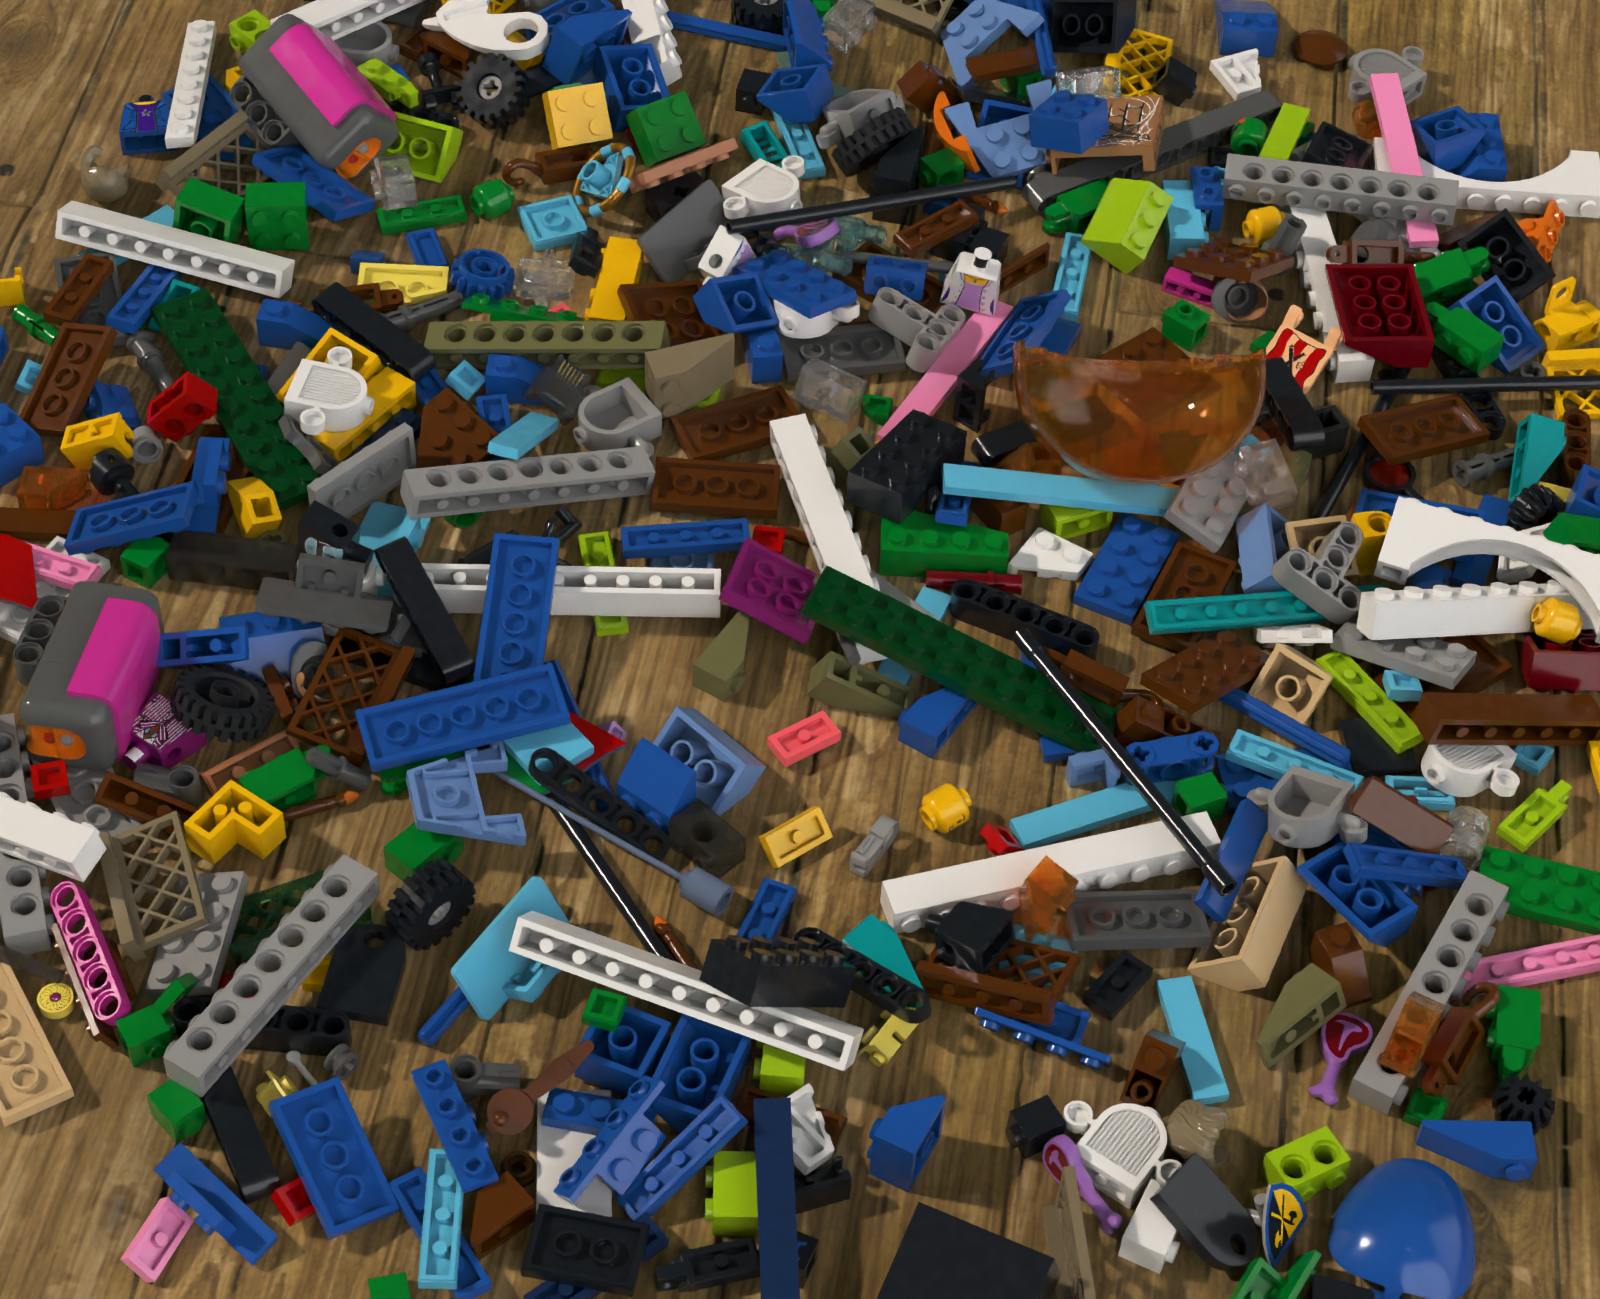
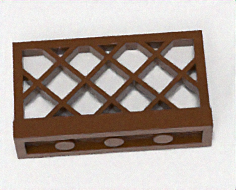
M350 627L339 628L286 729V734L315 747L319 746V744L327 745V747H330L332 754L339 757L345 756L348 762L362 767L367 754L356 718L348 720L342 707L359 702L361 709L395 701L413 665L416 649L407 645H403L402 649H399ZM346 637L357 642L360 650L344 654L340 643ZM381 652L391 656L388 664L375 667L370 655ZM364 657L369 669L353 674L347 661ZM341 663L347 676L330 680L326 671L327 668ZM372 676L376 684L375 690L361 694L356 681ZM350 683L355 696L339 700L334 687ZM328 689L333 702L317 707L313 699L314 693ZM336 709L342 722L325 727L320 714ZM314 716L319 729L307 732L297 726L300 720ZM345 729L349 737L346 747L333 743L329 734Z
M1013 939L995 962L1007 960L1010 966L994 971L991 966L987 974L984 975L962 970L956 966L950 967L939 964L945 962V960L939 958L935 946L927 961H919L915 972L929 998L974 1009L979 1007L999 1015L1050 1027L1055 1018L1054 1008L1080 963V954ZM1026 954L1032 956L1033 959L1017 963L1014 957ZM1054 962L1066 964L1065 967L1053 971L1047 966ZM1039 967L1044 973L1029 979L1024 974V972ZM1017 975L1020 982L1005 979ZM1050 983L1053 989L1048 990L1038 986Z

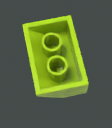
M394 112L396 114L395 122L399 128L398 137L372 165L442 183L457 159L464 131L452 126Z
M1113 178L1110 180L1080 242L1127 275L1145 260L1174 198L1151 181Z

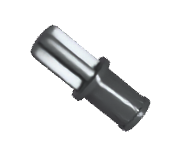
M311 747L305 757L307 764L329 774L332 781L339 780L360 792H363L371 781L372 777L370 776L372 773L348 762L345 756L337 758L319 748Z

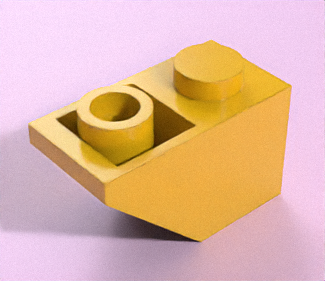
M255 477L227 481V492L243 540L259 538L262 533L268 530H277L283 519L274 491Z

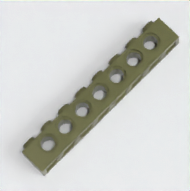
M656 320L429 322L424 347L433 355L436 361L435 369H455L464 359L475 369H486L489 354L521 356L549 369H559L563 361L566 362L561 369H564L568 363L567 369L573 366L572 369H645L644 352L670 347L671 339L666 321Z

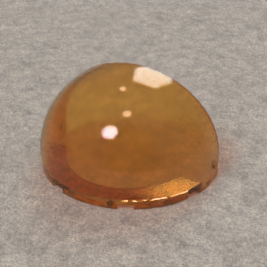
M1020 339L1013 345L1014 393L1024 422L1035 439L1046 451L1064 465L1083 475L1108 483L1128 486L1166 484L1186 479L1213 467L1229 456L1244 441L1257 421L1264 400L1266 349H1260L1248 355L1217 354L1214 355L1213 359L1198 357L1177 359L1176 362L1072 358L1056 352L1047 353V348L1026 347L1025 339Z

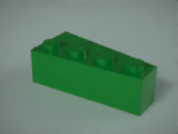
M913 511L901 524L881 516L879 575L926 578L927 569L987 573L988 570H994V574L1007 573L1009 533L968 523L966 527L936 523L935 515L919 511Z

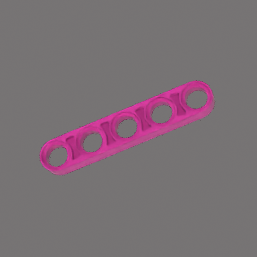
M64 881L58 884L52 891L50 897L51 907L94 1015L104 1023L116 1026L115 1020L130 1014V1000L86 892L75 883ZM74 891L73 901L68 906L63 907L64 897ZM85 918L83 929L73 934L75 923L79 919ZM96 945L94 956L84 961L86 949ZM107 972L105 983L101 987L95 988L97 976ZM118 999L116 1011L106 1016L108 1004Z

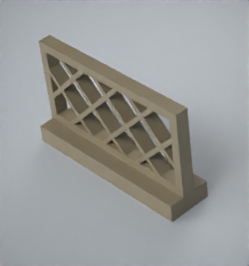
M896 0L843 1L938 40L942 31L940 26L954 0H945L944 2L939 0L941 9L937 17L928 14L925 5L938 0H919V2L909 6L904 4L902 0H899V2Z
M241 109L162 169L156 185L163 192L169 189L177 197L182 190L178 185L182 182H187L192 177L220 189L221 187L235 188L236 195H244L246 183L240 182V171L255 173L254 183H266L271 177L266 175L260 177V174L263 173L256 166L240 164L239 154L254 155V153L273 148L264 142L258 133L247 123L249 116ZM246 134L253 141L254 148L239 146V138ZM220 152L234 153V163L221 162ZM202 166L215 168V179L200 177V168ZM220 169L234 170L235 181L220 179Z
M177 810L111 837L108 831L100 833L99 837L107 848L100 858L120 945L134 963L147 958V949L209 924L181 816ZM171 825L174 826V831L167 841L156 838L162 829ZM137 839L143 841L134 855L125 852V844ZM151 845L162 848L155 861L144 858ZM171 851L181 854L174 868L163 865ZM139 865L149 868L141 882L132 879V875ZM159 871L169 874L161 889L150 885ZM178 878L188 881V885L181 895L170 892ZM145 892L156 895L148 909L138 905ZM166 898L176 901L168 916L157 912ZM185 905L195 908L197 916L185 921L177 919ZM152 919L164 922L158 932L146 936L145 930Z
M1063 1166L1056 1205L1042 1206L1041 1211L1047 1255L1055 1259L1061 1272L1054 1291V1299H1096L1075 1166Z

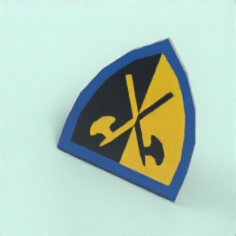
M1280 1182L1268 1184L1266 1194L1260 1193L1254 1197L1257 1210L1246 1208L1254 1224L1262 1227L1265 1256L1268 1264L1274 1269L1308 1217L1299 1193L1292 1186Z

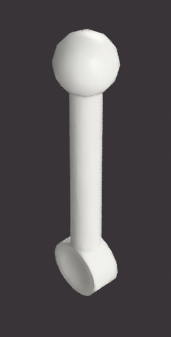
M296 1050L289 1051L286 1055L288 1065L295 1066L310 1086L318 1084L302 1064L300 1053Z

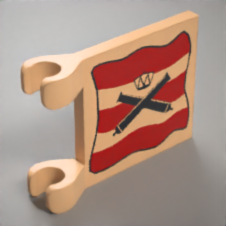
M1292 305L1283 323L1259 360L1282 357L1306 396L1334 351L1342 344L1343 338L1341 330L1337 326H1333L1330 329L1324 344L1295 330L1303 320L1304 314L1300 307Z

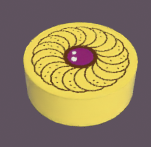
M55 982L44 986L37 996V1003L44 1017L61 1019L73 1011L75 997L70 986Z

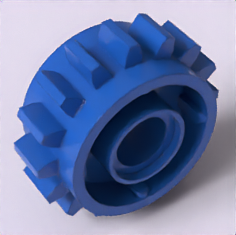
M472 249L462 253L460 258L455 257L449 276L451 277L450 283L455 285L456 291L461 292L466 299L472 296V294L481 293L489 295L491 300H502L505 294H511V289H513L515 282L514 268H510L509 262L502 255L486 249Z

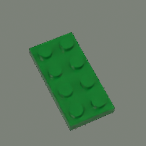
M1483 845L1478 873L1509 887L1505 901L1509 902L1510 906L1506 914L1600 935V872Z

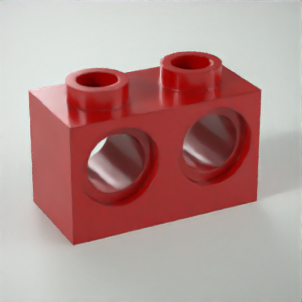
M187 371L148 403L147 426L177 443L184 436L192 434L203 421L214 416L218 408L217 388Z

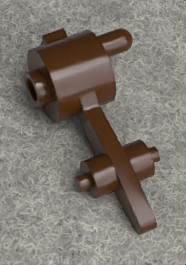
M585 1040L554 1059L527 1088H506L495 1093L487 1106L489 1121L485 1123V1126L493 1135L497 1132L505 1135H514L526 1130L534 1119L536 1100L568 1079L594 1050V1043L590 1040Z

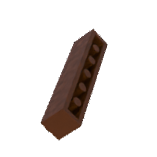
M1424 692L1411 716L1424 740L1429 745L1587 746L1588 741H1598L1600 739V707L1592 695Z

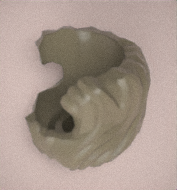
M92 145L86 148L80 162L83 189L86 195L94 201L106 203L116 201L127 193L129 188L128 181L133 168L128 163L125 167H118L116 169L97 165L93 160L101 156L103 149L97 145Z
M1189 1099L1184 1101L1173 1111L1166 1126L1168 1146L1184 1160L1196 1152L1212 1171L1220 1169L1228 1159V1150L1218 1146L1214 1149V1146L1219 1137V1132L1224 1128L1225 1121L1230 1119L1229 1113L1223 1108L1207 1107L1198 1100Z

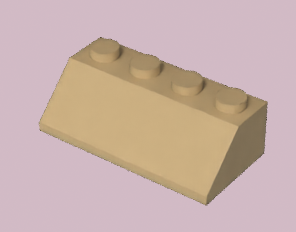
M1286 855L1251 863L1226 920L1217 924L1210 917L1207 923L1211 933L1210 947H1197L1187 969L1192 975L1237 992L1266 987L1308 886V882L1296 872L1297 868Z

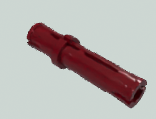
M927 569L926 587L931 589L952 590V586L957 580L968 578L1009 594H1022V574H994V570H988L987 573Z

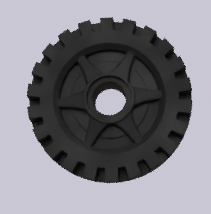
M896 107L882 113L879 117L873 118L871 122H867L860 129L855 130L852 135L847 136L843 142L837 145V148L833 150L831 155L846 177H852L879 163L884 154L915 128L902 108Z
M199 664V667L195 665L189 666L188 670L184 669L178 675L170 706L171 713L175 714L174 718L178 722L182 721V726L186 729L193 727V733L200 735L202 732L206 733L205 738L211 740L216 736L220 742H227V739L230 738L233 743H240L241 739L249 742L252 741V738L258 739L261 737V734L264 735L272 716L275 698L271 695L269 688H266L267 684L263 681L257 682L258 677L253 674L246 676V671L239 669L235 672L232 671V666L227 665L223 669L219 664H212L211 668L207 664Z

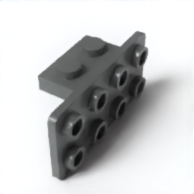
M706 180L637 239L638 246L662 282L679 281L688 272L697 270L698 264L719 226L726 227V221L730 220L724 215L723 202L725 200L712 180Z
M300 553L296 581L271 577L263 578L255 603V611L263 613L268 617L284 616L296 618V620L303 623H327L335 628L351 627L376 634L387 632L394 600L391 597L362 592L366 563Z

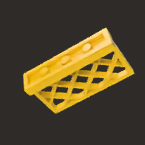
M1134 28L1129 37L1136 39V43L1132 44L1127 39L1119 53H1103L1095 97L1157 96L1158 94L1152 91V85L1146 79L1154 78V73L1160 67L1154 68L1149 62L1155 60L1161 66L1171 56L1173 39ZM1152 45L1162 46L1165 49L1157 51ZM1144 48L1149 54L1143 56L1138 49ZM1130 53L1135 59L1129 61L1123 54ZM1141 65L1146 72L1140 73L1135 67ZM1127 70L1132 76L1125 78L1121 71ZM1138 82L1144 89L1137 91L1132 84ZM1124 87L1129 94L1116 92V89Z
M1600 348L1547 351L1541 363L1546 370L1545 376L1600 375ZM1572 390L1550 391L1557 420L1562 421L1565 412L1563 406L1565 398L1579 405L1578 409L1585 411L1590 416V419H1600V409L1589 403L1594 396L1600 399V390H1587L1591 394L1586 400L1572 392Z

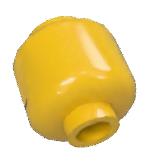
M1275 206L1250 210L1246 216V221L1242 223L1244 236L1258 246L1274 238L1285 216L1284 212L1279 211Z
M1554 597L1548 598L1542 604H1537L1531 615L1536 635L1558 644H1565L1570 640L1576 639L1583 625V618L1580 616L1577 606Z
M945 783L922 798V807L919 808V812L924 823L931 831L937 830L940 833L946 834L969 819V806L972 805V801L965 789H957L954 785Z

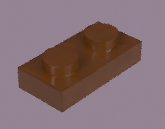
M273 664L261 671L271 695L275 698L274 702L281 719L288 727L300 703L296 697L292 699L290 695L294 690L291 687L288 675L286 673L280 675ZM300 720L297 727L305 730L302 721Z

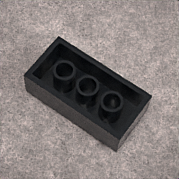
M913 409L848 471L846 501L901 524L928 497V490L932 486L938 487L942 483L941 469L943 463L960 465L964 461L967 431Z
M728 935L727 939H711L699 980L749 1007L845 1008L857 967L844 961L845 956L832 950L824 951L819 948V942L806 937H800L799 941H794L786 937L777 936L775 941L761 936H752L751 940H747L736 935Z

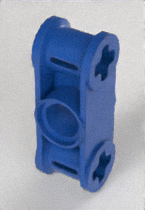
M1199 731L1181 736H1167L1157 740L1135 742L1127 746L1126 751L1151 782L1157 783L1175 781L1180 778L1211 772L1215 765L1213 755L1217 753L1219 742L1213 734ZM1121 772V777L1124 780V782H1126L1129 785H1132Z

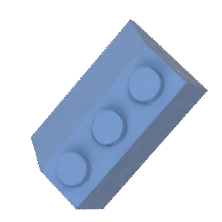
M1266 502L1235 519L1237 531L1235 538L1240 555L1238 562L1243 579L1241 586L1245 594L1288 591L1273 578L1272 566L1290 550L1284 525L1289 521Z
M676 706L653 742L654 745L696 771L695 807L710 820L717 819L746 797L766 768L764 764L697 709Z

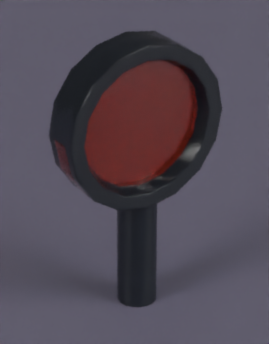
M1380 453L1373 455L1366 461L1362 479L1367 489L1425 500L1413 489L1416 471L1410 461L1390 466Z

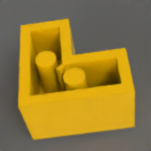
M229 780L184 823L189 849L213 865L237 843L264 860L287 838L283 812L232 780Z

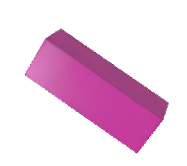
M1170 266L1164 276L1162 291L1213 308L1211 294L1217 282Z

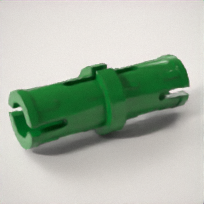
M19 304L12 312V319L28 329V333L33 338H40L52 347L59 330L51 325L50 322L44 321L43 315H38L29 309L27 305ZM34 323H36V324H38L40 327H42V328L44 329V331H43L42 329H40L38 326H36Z

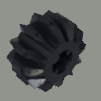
M1534 483L1529 489L1524 487L1522 493L1519 496H1515L1516 500L1509 505L1511 511L1508 513L1507 518L1516 531L1551 523L1559 514L1558 511L1561 509L1562 504L1558 501L1559 498L1555 495V492L1548 487L1539 486Z
M1527 1073L1522 1076L1521 1080L1512 1074L1506 1082L1501 1081L1497 1085L1496 1094L1492 1098L1491 1108L1496 1110L1494 1113L1495 1121L1531 1122L1533 1135L1535 1136L1540 1128L1545 1129L1552 1119L1551 1115H1553L1555 1110V1101L1551 1100L1552 1089L1541 1088L1542 1079L1536 1082L1530 1081Z

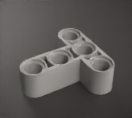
M882 287L878 290L868 312V318L872 323L911 346L905 359L906 363L912 370L922 373L930 369L955 338L966 318L963 310L951 304L942 306L934 314L902 293L889 287Z
M1349 521L1342 522L1323 539L1314 556L1302 548L1295 547L1290 549L1272 566V576L1278 584L1326 619L1335 624H1343L1359 612L1361 591L1343 577L1362 544L1363 533L1355 523Z

